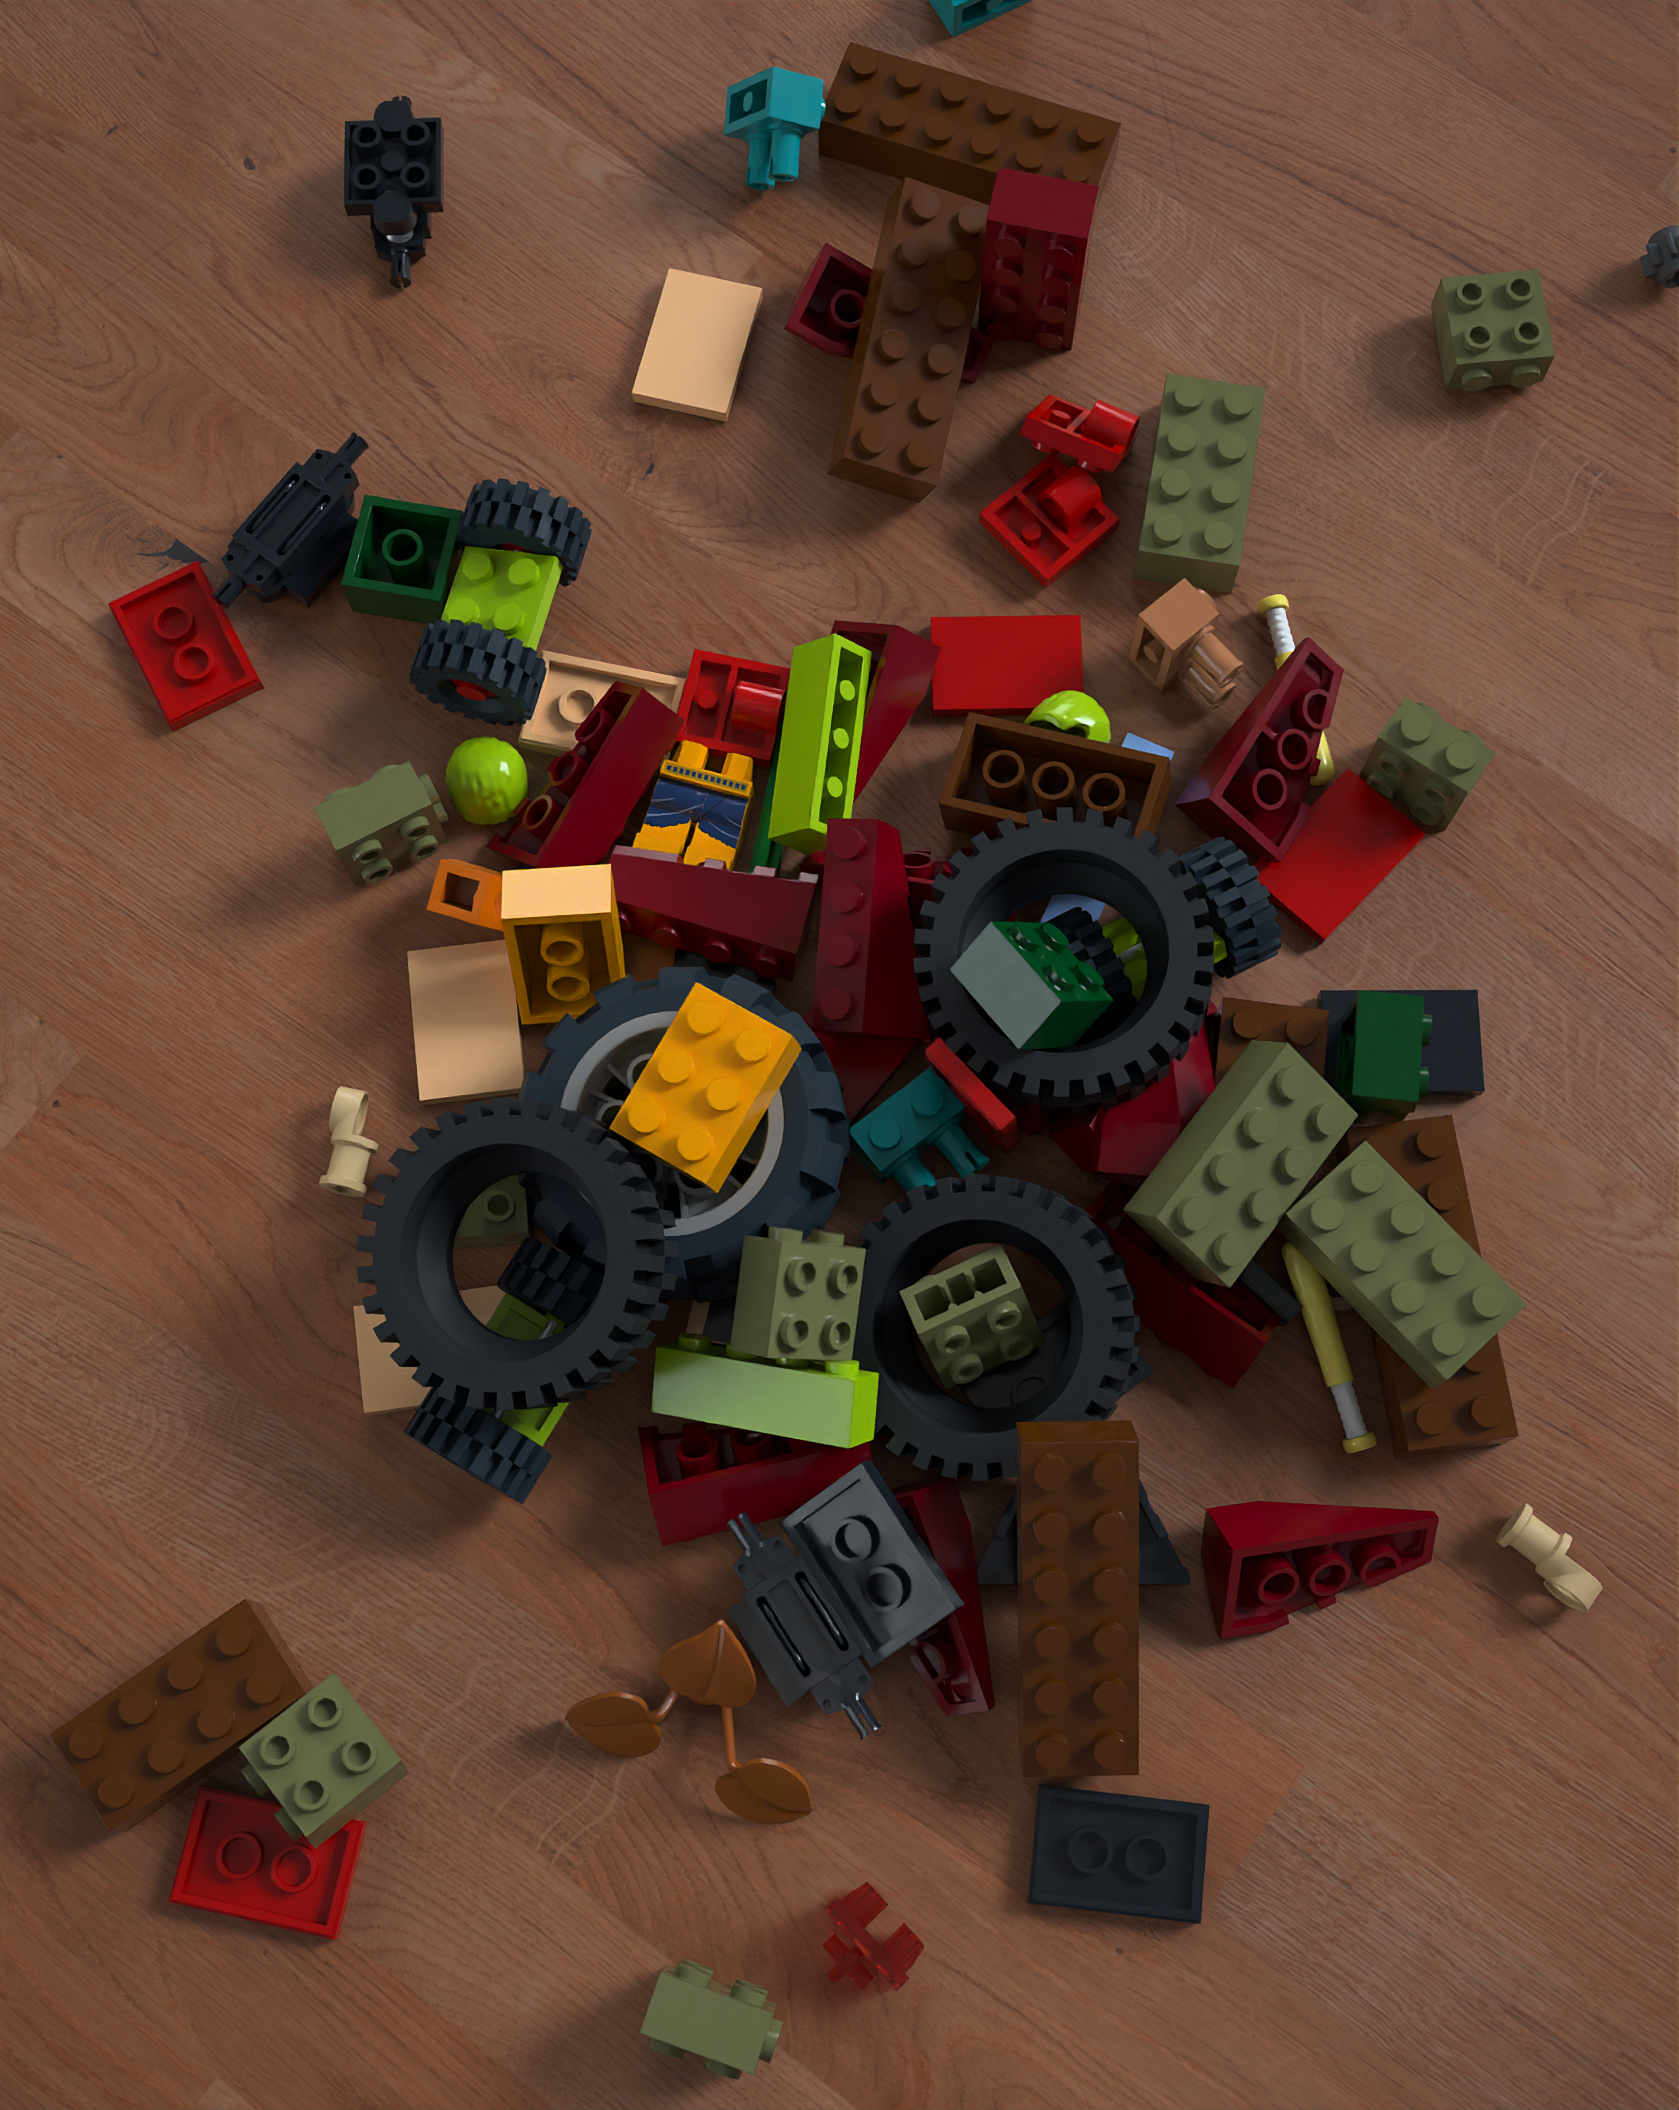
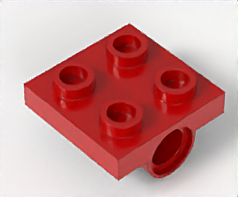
M1049 394L1026 416L1020 435L1031 439L1032 446L1042 452L1049 454L1062 452L1077 458V464L1086 470L1095 473H1104L1106 470L1112 473L1134 447L1140 431L1137 430L1140 416L1101 400H1097L1092 410H1088Z
M1050 454L979 513V523L1045 588L1049 587L1114 533L1119 527L1120 519L1101 501L1102 495L1099 486L1085 469L1078 465H1073L1068 469L1054 454Z
M694 649L677 714L685 722L677 733V739L673 748L678 749L681 741L687 740L702 744L708 748L709 756L726 759L727 753H736L751 757L754 765L771 768L780 723L785 712L791 668Z

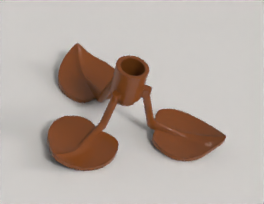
M722 1619L700 1634L676 1643L663 1654L659 1670L671 1690L657 1709L649 1712L645 1701L637 1695L624 1692H608L586 1698L571 1706L566 1713L565 1720L568 1721L569 1726L596 1748L614 1756L635 1758L650 1754L658 1748L662 1732L655 1723L661 1722L666 1717L680 1694L689 1697L699 1704L711 1705L715 1703L722 1707L725 1765L728 1771L731 1772L718 1777L716 1780L715 1792L721 1802L735 1814L748 1820L762 1823L789 1822L805 1817L811 1811H814L815 1805L811 1800L810 1788L805 1779L794 1768L779 1760L768 1758L750 1759L741 1765L736 1758L732 1708L740 1707L753 1698L757 1681L745 1650Z

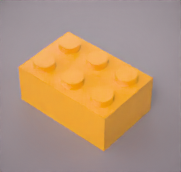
M611 864L503 871L501 922L522 1025L556 1023L566 1013L575 1020L597 1003L594 991L626 977V964Z
M696 982L609 1129L634 1147L711 1191L718 1193L802 1048L793 1035Z

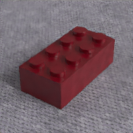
M998 168L986 219L977 330L997 340L1014 339L1035 343L1044 349L1061 348L1072 350L1083 300L1100 186L1007 168Z

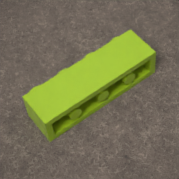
M835 633L793 647L768 839L803 854L825 850L828 818H851L872 652Z
M695 1333L679 1334L677 1342L656 1346L651 1412L844 1448H852L874 1440L879 1373L859 1370V1362L856 1360H825V1364L808 1361L809 1359L765 1358L730 1349L731 1342H727L726 1347L711 1345L710 1336Z

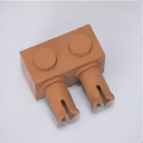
M1185 578L1138 615L1128 659L1161 693L1178 680L1186 679L1204 697L1212 709H1216L1225 703L1236 691L1237 685L1232 681L1241 673L1244 663L1239 661L1214 635L1219 613L1213 599L1200 588L1195 589Z

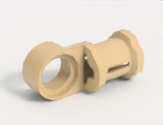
M340 1086L333 1100L329 1129L330 1132H333L330 1143L334 1145V1150L327 1175L321 1176L319 1186L336 1194L350 1197H365L367 1187L363 1184L370 1155L377 1153L379 1145L375 1141L361 1136L368 1110L369 1095L366 1091Z
M1527 1503L1522 1504L1503 1526L1496 1543L1502 1547L1510 1545L1536 1565L1535 1572L1546 1579L1543 1583L1545 1588L1558 1600L1574 1610L1587 1613L1603 1589L1601 1583L1565 1555L1573 1537L1566 1532L1558 1534L1532 1514L1533 1508Z

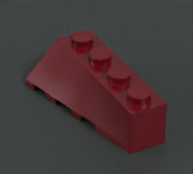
M615 680L574 733L576 740L579 741L574 749L563 753L560 757L556 756L545 770L549 775V781L533 801L526 796L513 811V814L519 819L505 837L496 833L486 847L523 869L600 865L612 843L621 836L625 827V821L638 799L647 792L651 783V777L664 755L673 748L677 739V733L685 720L644 688Z
M828 818L812 1031L833 1037L934 1041L932 1027L927 1021L926 1012L918 991L919 984L914 972L913 958H917L914 945L916 928L915 924L911 923L907 900L910 897L900 832L879 819Z
M615 845L608 864H611L621 934L630 933L654 940L658 945L665 948H680L703 955L715 963H730L753 970L765 978H780L790 982L793 981L810 933L819 875L801 872L798 880L777 878L776 868L755 866L753 874L730 871L727 869L725 861L706 858L705 862L690 865L684 864V860L679 854Z
M1111 1181L1086 1212L1093 1217L1091 1221L1097 1228L1105 1229L1114 1241L1110 1244L1116 1255L1123 1256L1129 1268L1124 1273L1128 1284L1135 1285L1138 1298L1137 1300H1132L1134 1315H1140V1323L1154 1332L1162 1343L1178 1349L1198 1363L1206 1374L1215 1379L1222 1380L1234 1388L1265 1346L1281 1318L1238 1279L1235 1280L1230 1288L1194 1279L1123 1211L1133 1196L1128 1193V1189Z
M705 1422L684 1423L683 1432L659 1434L657 1426L638 1427L648 1495L662 1546L677 1542H688L702 1536L730 1530L726 1524L733 1518L740 1529L744 1528L737 1517L743 1512L748 1513L747 1515L753 1524L789 1516L860 1463L870 1459L872 1461L868 1442L852 1448H844L741 1428L707 1430Z

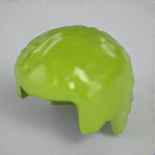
M1061 691L1044 699L1042 703L1033 709L1023 723L1104 743H1109L1111 739L1110 722L1104 709L1092 697L1078 691Z
M481 736L464 741L451 755L446 767V788L451 796L455 810L461 817L473 824L495 825L499 822H506L509 818L515 816L513 814L515 808L525 796L528 797L527 771L523 758L516 749L506 741H499L494 737Z

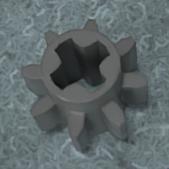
M1673 225L1655 232L1645 246L1648 254L1640 257L1646 279L1653 277L1655 284L1661 283L1665 288L1679 287V225Z

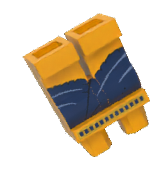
M682 740L672 761L663 760L660 777L654 788L650 807L641 832L636 834L632 847L679 854L684 860V864L690 865L705 862L706 858L725 861L728 870L736 871L750 813L755 803L753 759L736 753H727L721 774L705 770L709 756L708 748L699 743Z

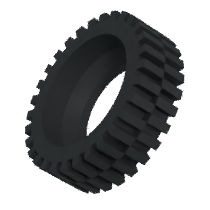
M1072 807L1057 808V822L1043 823L1041 809L1026 812L1027 827L1016 830L1012 818H1008L997 823L999 838L991 842L984 831L971 839L974 853L967 858L958 850L949 860L951 876L946 878L939 873L932 883L931 887L935 899L933 902L924 899L919 913L923 929L916 928L914 945L918 958H913L914 972L919 984L918 991L935 1037L940 1038L998 1099L1001 1093L1010 1096L1012 1106L1027 1110L1029 1102L1040 1104L1042 1114L1057 1115V1106H1071L1072 1115L1088 1114L1087 1104L1101 1102L1102 1109L1106 1110L1118 1106L1117 1096L1128 1092L1133 1100L1145 1093V1083L1151 1078H1154L1157 1083L1163 1080L1170 1072V1063L1174 1059L1181 1062L1189 1051V1040L1192 1035L1198 1036L1203 1025L1204 1011L1209 1006L1213 980L1214 936L1213 927L1208 925L1209 910L1204 898L1198 900V884L1191 872L1189 871L1182 875L1180 872V858L1170 848L1163 855L1158 852V838L1146 829L1138 839L1132 836L1131 821L1117 817L1113 828L1104 826L1103 812L1087 809L1085 822L1073 820ZM1074 894L1094 898L1111 906L1128 920L1138 934L1146 955L1147 976L1142 996L1134 1011L1117 1029L1099 1040L1072 1047L1019 1050L950 970L991 921L1005 922L1020 908L1035 900L1052 895Z
M509 1097L493 1098V1105L480 1101L464 1104L465 1115L447 1111L435 1117L440 1128L439 1131L420 1127L410 1136L411 1140L419 1148L416 1152L398 1148L388 1161L401 1171L397 1177L383 1174L378 1175L372 1188L386 1195L382 1206L366 1203L361 1219L377 1222L374 1236L358 1235L357 1251L373 1252V1265L357 1267L358 1283L375 1284L377 1294L362 1298L366 1314H380L386 1317L385 1322L373 1328L379 1341L399 1343L400 1346L390 1354V1357L399 1367H418L411 1378L421 1386L440 1387L438 1396L449 1401H467L466 1406L479 1409L497 1408V1410L549 1408L558 1406V1403H571L586 1398L585 1391L604 1389L614 1382L610 1376L612 1372H627L637 1362L630 1354L634 1348H648L656 1336V1334L646 1329L650 1320L664 1321L670 1307L658 1302L661 1289H675L677 1275L664 1273L665 1258L678 1259V1243L665 1241L664 1229L676 1227L673 1211L659 1208L657 1201L667 1197L662 1183L650 1180L645 1175L653 1169L644 1156L630 1153L629 1150L633 1145L617 1134L607 1131L610 1126L597 1119L584 1116L582 1113L537 1100L523 1098L522 1102ZM546 1173L561 1178L578 1189L596 1211L602 1224L606 1241L607 1259L605 1273L594 1301L586 1312L572 1325L559 1333L542 1339L517 1340L505 1337L486 1327L471 1313L464 1303L457 1288L453 1271L454 1240L465 1212L472 1202L488 1187L504 1178L517 1174Z
M968 1174L965 1175V1178L946 1177L935 1180L936 1185L918 1186L906 1192L909 1197L907 1200L889 1203L881 1210L885 1217L880 1222L869 1221L860 1232L866 1240L858 1248L866 1249L852 1360L859 1362V1370L879 1373L874 1436L885 1434L890 1439L886 1448L897 1456L907 1453L915 1457L912 1465L925 1471L933 1468L941 1469V1476L958 1479L963 1476H972V1481H989L996 1477L1007 1479L1017 1476L1016 1422L1104 1421L1112 1416L1118 1407V1404L1115 1403L1120 1393L1127 1391L1132 1377L1127 1375L1130 1364L1137 1362L1139 1346H1134L1135 1331H1140V1315H1134L1132 1300H1137L1138 1298L1135 1285L1128 1284L1124 1271L1129 1268L1123 1256L1116 1255L1110 1245L1114 1242L1105 1229H1099L1091 1221L1093 1217L1088 1212L1069 1203L1067 1197L1055 1191L1042 1188L1041 1185L997 1175ZM982 1243L1010 1245L1031 1254L1042 1262L1059 1282L1067 1299L1071 1318L1069 1347L1066 1357L1055 1377L1039 1393L1028 1400L1001 1408H985L962 1402L946 1393L930 1378L918 1358L912 1336V1319L899 1292L914 1285L919 1279L928 1276L934 1267L952 1253L965 1247Z

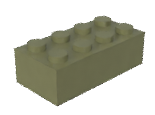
M1167 373L1158 416L1133 578L1174 585L1185 578L1194 588L1226 593L1232 592L1240 566L1266 388Z
M1252 1040L1123 1211L1194 1279L1230 1288L1358 1114L1288 1043Z
M1366 1140L1293 1206L1276 1227L1432 1390L1447 1381L1527 1305Z

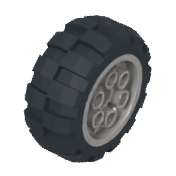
M662 967L658 973L659 978L637 983L631 975H628L594 991L597 1003L575 1020L566 1013L541 1042L549 1051L537 1073L529 1071L524 1074L518 1100L523 1102V1098L541 1101L582 1113L584 1116L597 1119L611 1126V1122L615 1119L625 1102L618 1100V1098L627 1087L630 1090L633 1089L696 982L794 1036L802 1050L738 1160L755 1167L743 1186L729 1174L718 1193L706 1187L692 1189L688 1187L687 1176L634 1146L629 1150L630 1153L644 1156L647 1161L656 1163L657 1174L654 1181L662 1183L666 1194L669 1185L679 1189L681 1217H674L676 1227L664 1229L665 1241L678 1243V1259L665 1258L664 1273L677 1275L674 1290L661 1289L658 1301L667 1303L669 1299H694L700 1304L737 1296L744 1235L768 1237L769 1227H779L803 1231L802 1240H806L811 1235V1230H815L816 1227L824 1229L841 1196V1192L837 1187L843 1164L850 1162L851 1121L846 1116L842 1097L844 1089L821 1042L797 1012H791L778 1002L770 990L736 974L723 979L709 976L703 967ZM537 1172L518 1174L519 1185L528 1190L534 1203L533 1217L555 1247L570 1255L577 1262L592 1268V1271L604 1276L607 1259L605 1235L600 1219L587 1198L570 1183L556 1176ZM666 1197L657 1201L660 1209L664 1208Z

